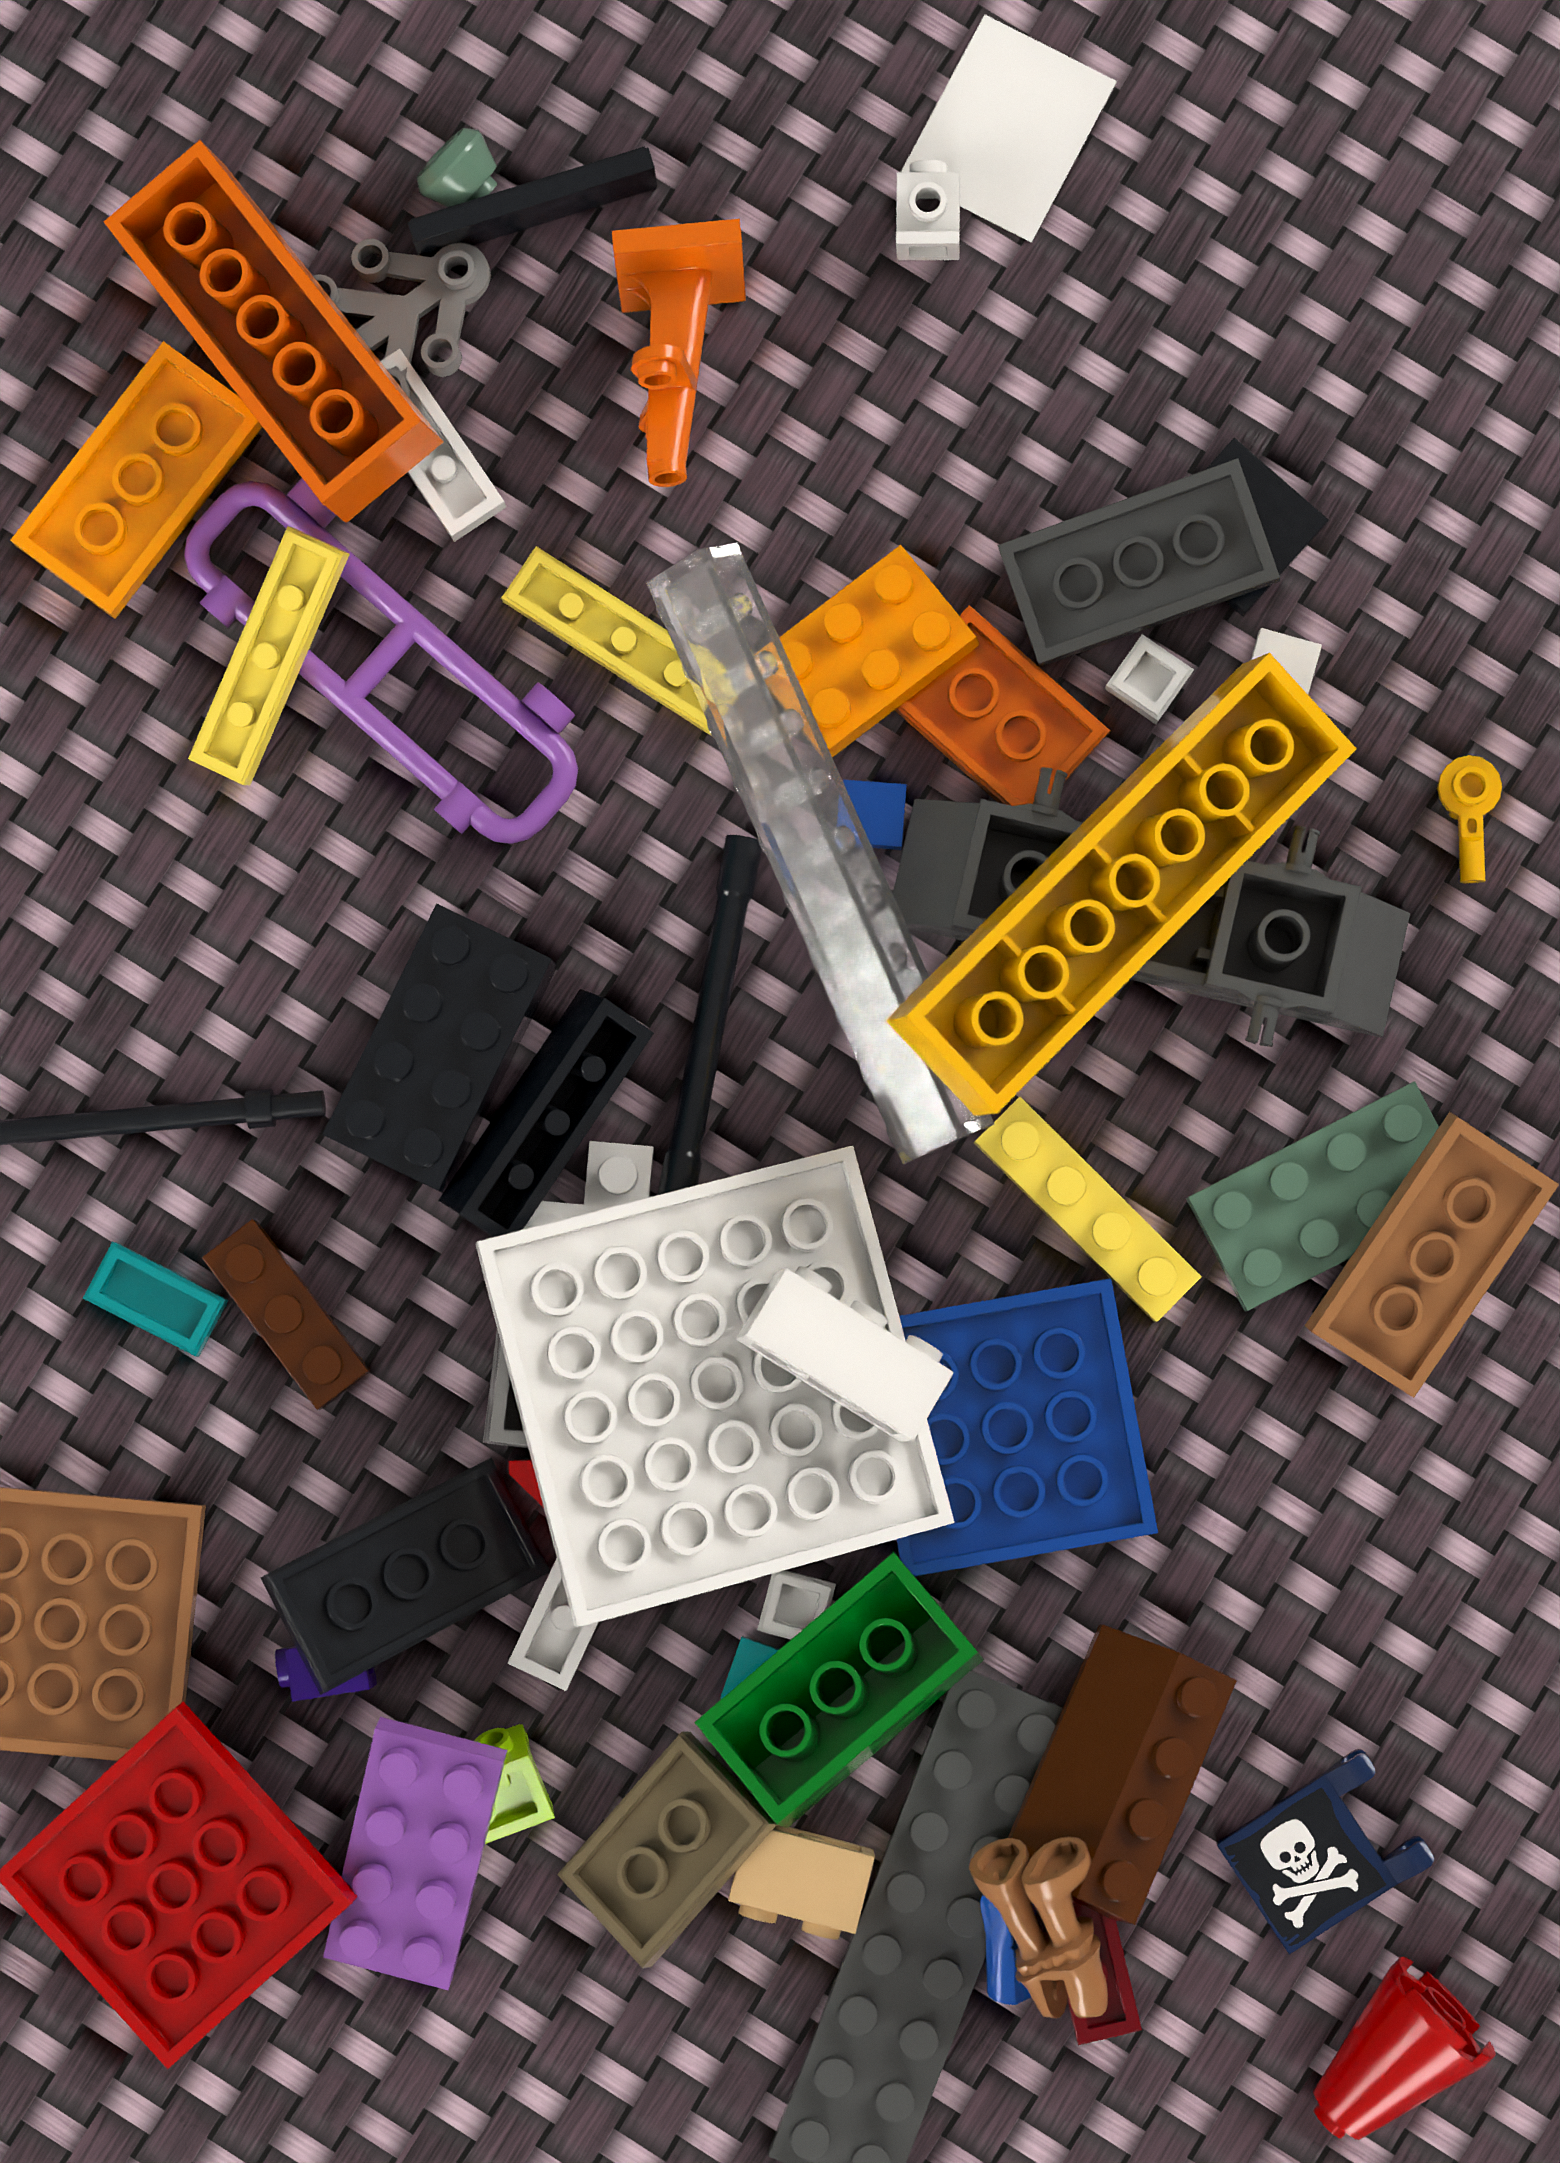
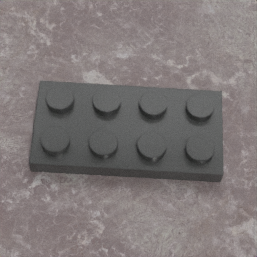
M1238 458L997 545L1040 667L1280 582L1279 572Z

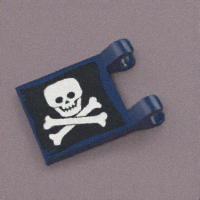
M1355 1749L1327 1771L1216 1843L1289 1955L1397 1884L1423 1872L1434 1862V1856L1430 1848L1420 1836H1413L1382 1860L1341 1799V1795L1364 1784L1373 1778L1376 1773L1372 1761L1362 1749Z

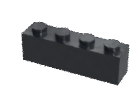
M580 989L438 1201L492 1237L523 1230L654 1033L606 998Z

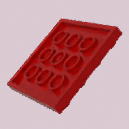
M184 1701L175 1707L0 1869V1883L167 2069L206 2036L358 1897L348 1883Z

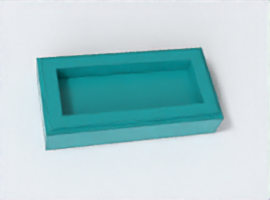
M113 1241L83 1296V1299L196 1357L200 1356L228 1302V1299Z

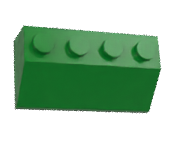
M893 1552L694 1723L773 1821L779 1826L788 1828L944 1695L967 1673L980 1664L984 1658Z

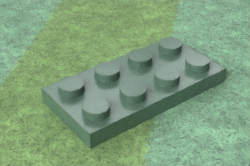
M1415 1081L1186 1198L1244 1311H1249L1351 1258L1439 1128Z

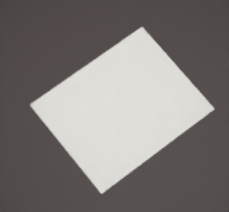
M984 15L901 172H910V164L919 160H939L947 163V172H960V207L1032 243L1117 81Z

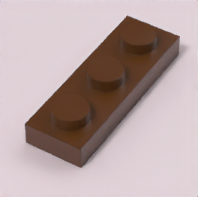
M251 1219L202 1257L317 1410L324 1408L371 1371L257 1220Z

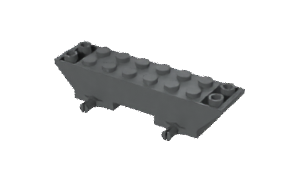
M1041 767L1033 804L1010 806L981 799L980 803L915 799L886 923L965 941L1083 823L1058 810L1067 773L1056 770L1051 793L1048 794L1047 790L1053 768ZM1293 826L1286 863L1265 865L1247 860L1130 978V980L1253 1008L1245 1041L1253 1044L1259 1041L1264 1020L1259 1044L1261 1046H1273V1037L1279 1014L1381 1038L1385 1030L1410 913L1361 892V886L1330 880L1316 869H1312L1320 831L1312 828L1308 830L1303 852H1301L1306 827Z

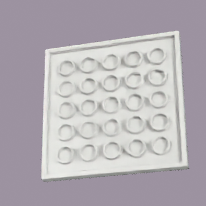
M853 1145L475 1243L575 1627L586 1626L955 1523L927 1419L914 1440L900 1442L736 1340L775 1273L785 1268L795 1272L798 1266H803L819 1274L832 1284L828 1294L849 1307L856 1300L878 1311L888 1320L884 1329L906 1341Z

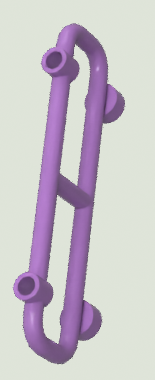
M303 478L295 484L287 495L268 483L255 481L233 485L221 494L195 523L186 538L184 557L188 572L207 593L199 603L227 628L236 619L244 626L248 620L255 601L218 570L211 562L209 555L210 547L214 540L237 514L246 507H260L266 510L285 528L287 526L296 528L349 553L350 555L341 577L396 626L347 681L343 680L310 650H308L298 674L441 799L434 810L461 834L471 825L480 834L494 842L513 844L528 840L543 829L567 802L576 786L578 766L575 754L564 738L559 735L576 715L539 682L534 685L521 701L325 530L337 515L320 502ZM415 642L551 762L553 768L552 779L518 817L507 819L494 813L475 794L365 699Z

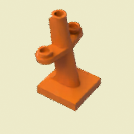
M740 219L612 231L622 313L651 310L650 346L641 348L634 353L631 371L638 378L639 384L642 387L648 388V401L640 414L638 427L646 434L649 483L654 486H676L687 479L686 462L708 305L746 301Z

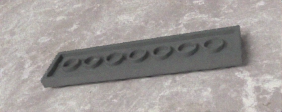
M972 1670L946 1692L862 1908L856 1934H852L769 2148L768 2157L783 2163L907 2162L986 1957V1934L980 1907L983 1894L971 1876L969 1870L970 1861L975 1853L985 1845L996 1840L1008 1838L1063 1710V1706Z

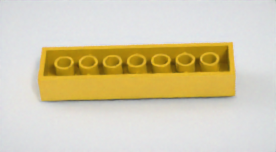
M1270 652L1241 664L885 1021L974 1116L997 1114L1356 750V747Z

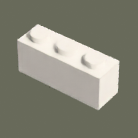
M798 1266L795 1272L788 1268L776 1272L736 1340L898 1441L914 1440L954 1373L939 1363L943 1354L929 1343L913 1335H909L907 1340L903 1341L884 1329L888 1320L868 1305L854 1300L851 1307L834 1298L828 1294L832 1284L808 1268Z

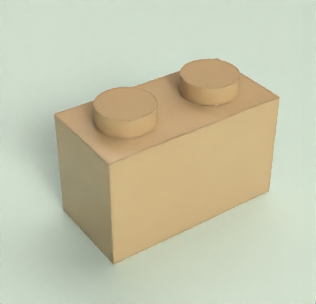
M776 1825L735 1871L728 1901L740 1904L738 1913L754 1920L776 1923L778 1914L803 1920L801 1930L815 1936L839 1940L841 1931L856 1934L875 1858L874 1849L792 1827L785 1828Z

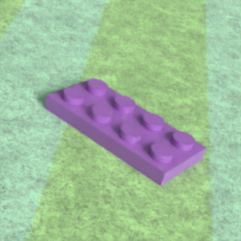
M380 1717L373 1735L341 1876L358 1897L331 1922L323 1958L449 1990L507 1754L506 1749Z

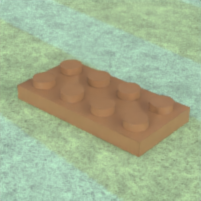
M1449 1112L1315 1309L1305 1327L1414 1398L1559 1184Z

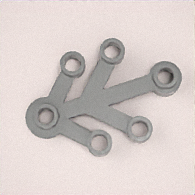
M366 239L354 247L351 255L352 264L362 280L377 283L386 277L420 282L422 284L405 296L338 288L335 282L326 275L313 276L323 289L331 291V300L344 316L371 319L356 329V331L372 352L388 341L385 358L400 348L410 364L420 318L440 305L436 333L430 335L423 342L421 356L427 369L432 374L445 377L455 373L461 365L462 354L459 349V340L466 305L476 302L484 294L490 282L491 272L484 254L469 244L454 243L443 247L433 257L388 252L386 246L381 241ZM379 254L382 256L381 262L376 267L365 268L362 266L363 260L368 255ZM459 265L468 267L467 273L462 278L451 279L448 277V272L452 268ZM447 347L452 349V354L446 361L434 362L431 360L433 353L438 348ZM397 366L387 369L410 398L411 391L406 381L408 367L401 372Z

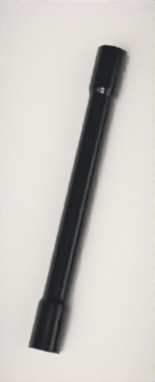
M731 834L726 835L716 885L717 902L670 1147L664 1156L657 1195L696 1186L699 1182L704 1133L748 903L754 894L763 841L755 838Z

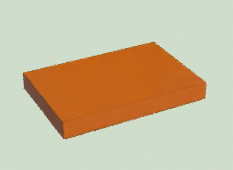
M969 605L960 614V617L977 636L979 646L900 705L895 711L996 802L1010 806L1033 804L1041 767L1053 768L1047 793L1050 794L1056 770L1067 773L1066 782L1106 738L1110 730Z

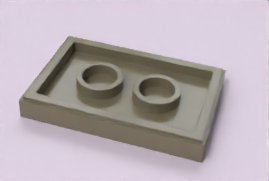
M681 1732L557 1875L642 1968H649L656 1963L777 1824L691 1732Z

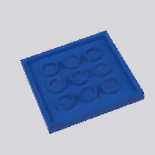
M1111 1278L899 1316L905 1340H907L909 1335H913L929 1343L943 1354L939 1363L954 1372L927 1417V1422L955 1523L896 1539L899 1558L914 1576L1158 1533Z

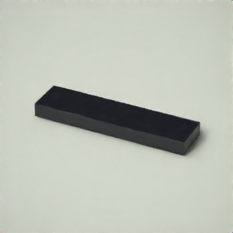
M644 146L415 217L407 223L418 256L433 257L440 249L454 243H465L473 246L657 189L655 167L649 148Z

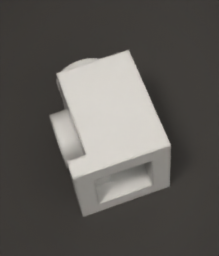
M939 160L914 161L910 164V172H897V260H959L960 172H947V163ZM918 199H938L940 205L932 212H923L917 207L916 202Z

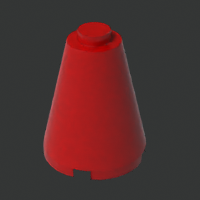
M1400 1957L1389 1968L1313 2090L1314 2096L1319 2103L1314 2108V2113L1325 2128L1337 2138L1342 2139L1348 2134L1356 2140H1361L1483 2068L1496 2055L1490 2041L1480 2049L1472 2037L1480 2028V2025L1461 2002L1429 1972H1426L1419 1980L1408 1973L1406 1970L1414 1962L1406 1957Z

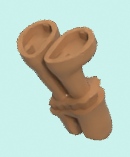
M1012 1838L996 1840L985 1845L975 1853L970 1861L969 1870L981 1893L998 1909L1017 1943L1016 1979L1027 1988L1043 2017H1061L1065 2011L1068 1996L1071 2007L1077 2017L1090 2018L1102 2016L1108 2005V1991L1099 1955L1100 1940L1094 1935L1092 1918L1084 1916L1076 1918L1071 1892L1085 1880L1091 1865L1086 1843L1080 1838H1058L1043 1845L1030 1859L1027 1847L1021 1840ZM1031 1902L1038 1909L1047 1931L1044 1933L1038 1924Z

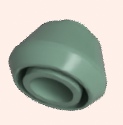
M462 128L454 134L431 157L417 175L419 193L446 207L489 195L498 184L490 176L497 165L482 133L476 129Z

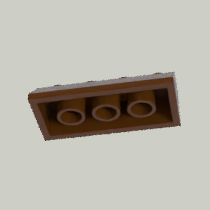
M1099 1624L1008 1838L1021 1840L1027 1847L1030 1859L1043 1845L1055 1839L1064 1837L1080 1838L1086 1843L1091 1865L1085 1880L1071 1892L1072 1901L1107 1918L1135 1925L1237 1680L1180 1652Z

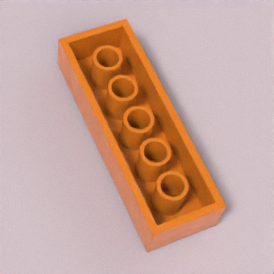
M201 140L197 141L104 221L108 229L320 502L345 523L349 522L443 443L440 436L238 180Z

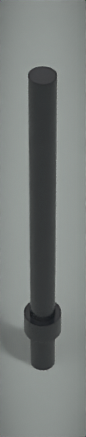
M272 1089L246 1091L244 1098L0 1120V1145L247 1123L249 1129L275 1127L277 1120L325 1116L326 1102L323 1090L274 1095Z

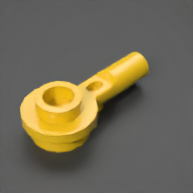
M1468 755L1456 758L1444 768L1439 776L1437 790L1441 803L1449 811V816L1458 820L1460 883L1485 882L1483 816L1491 811L1499 801L1502 783L1500 775L1492 763L1482 757Z

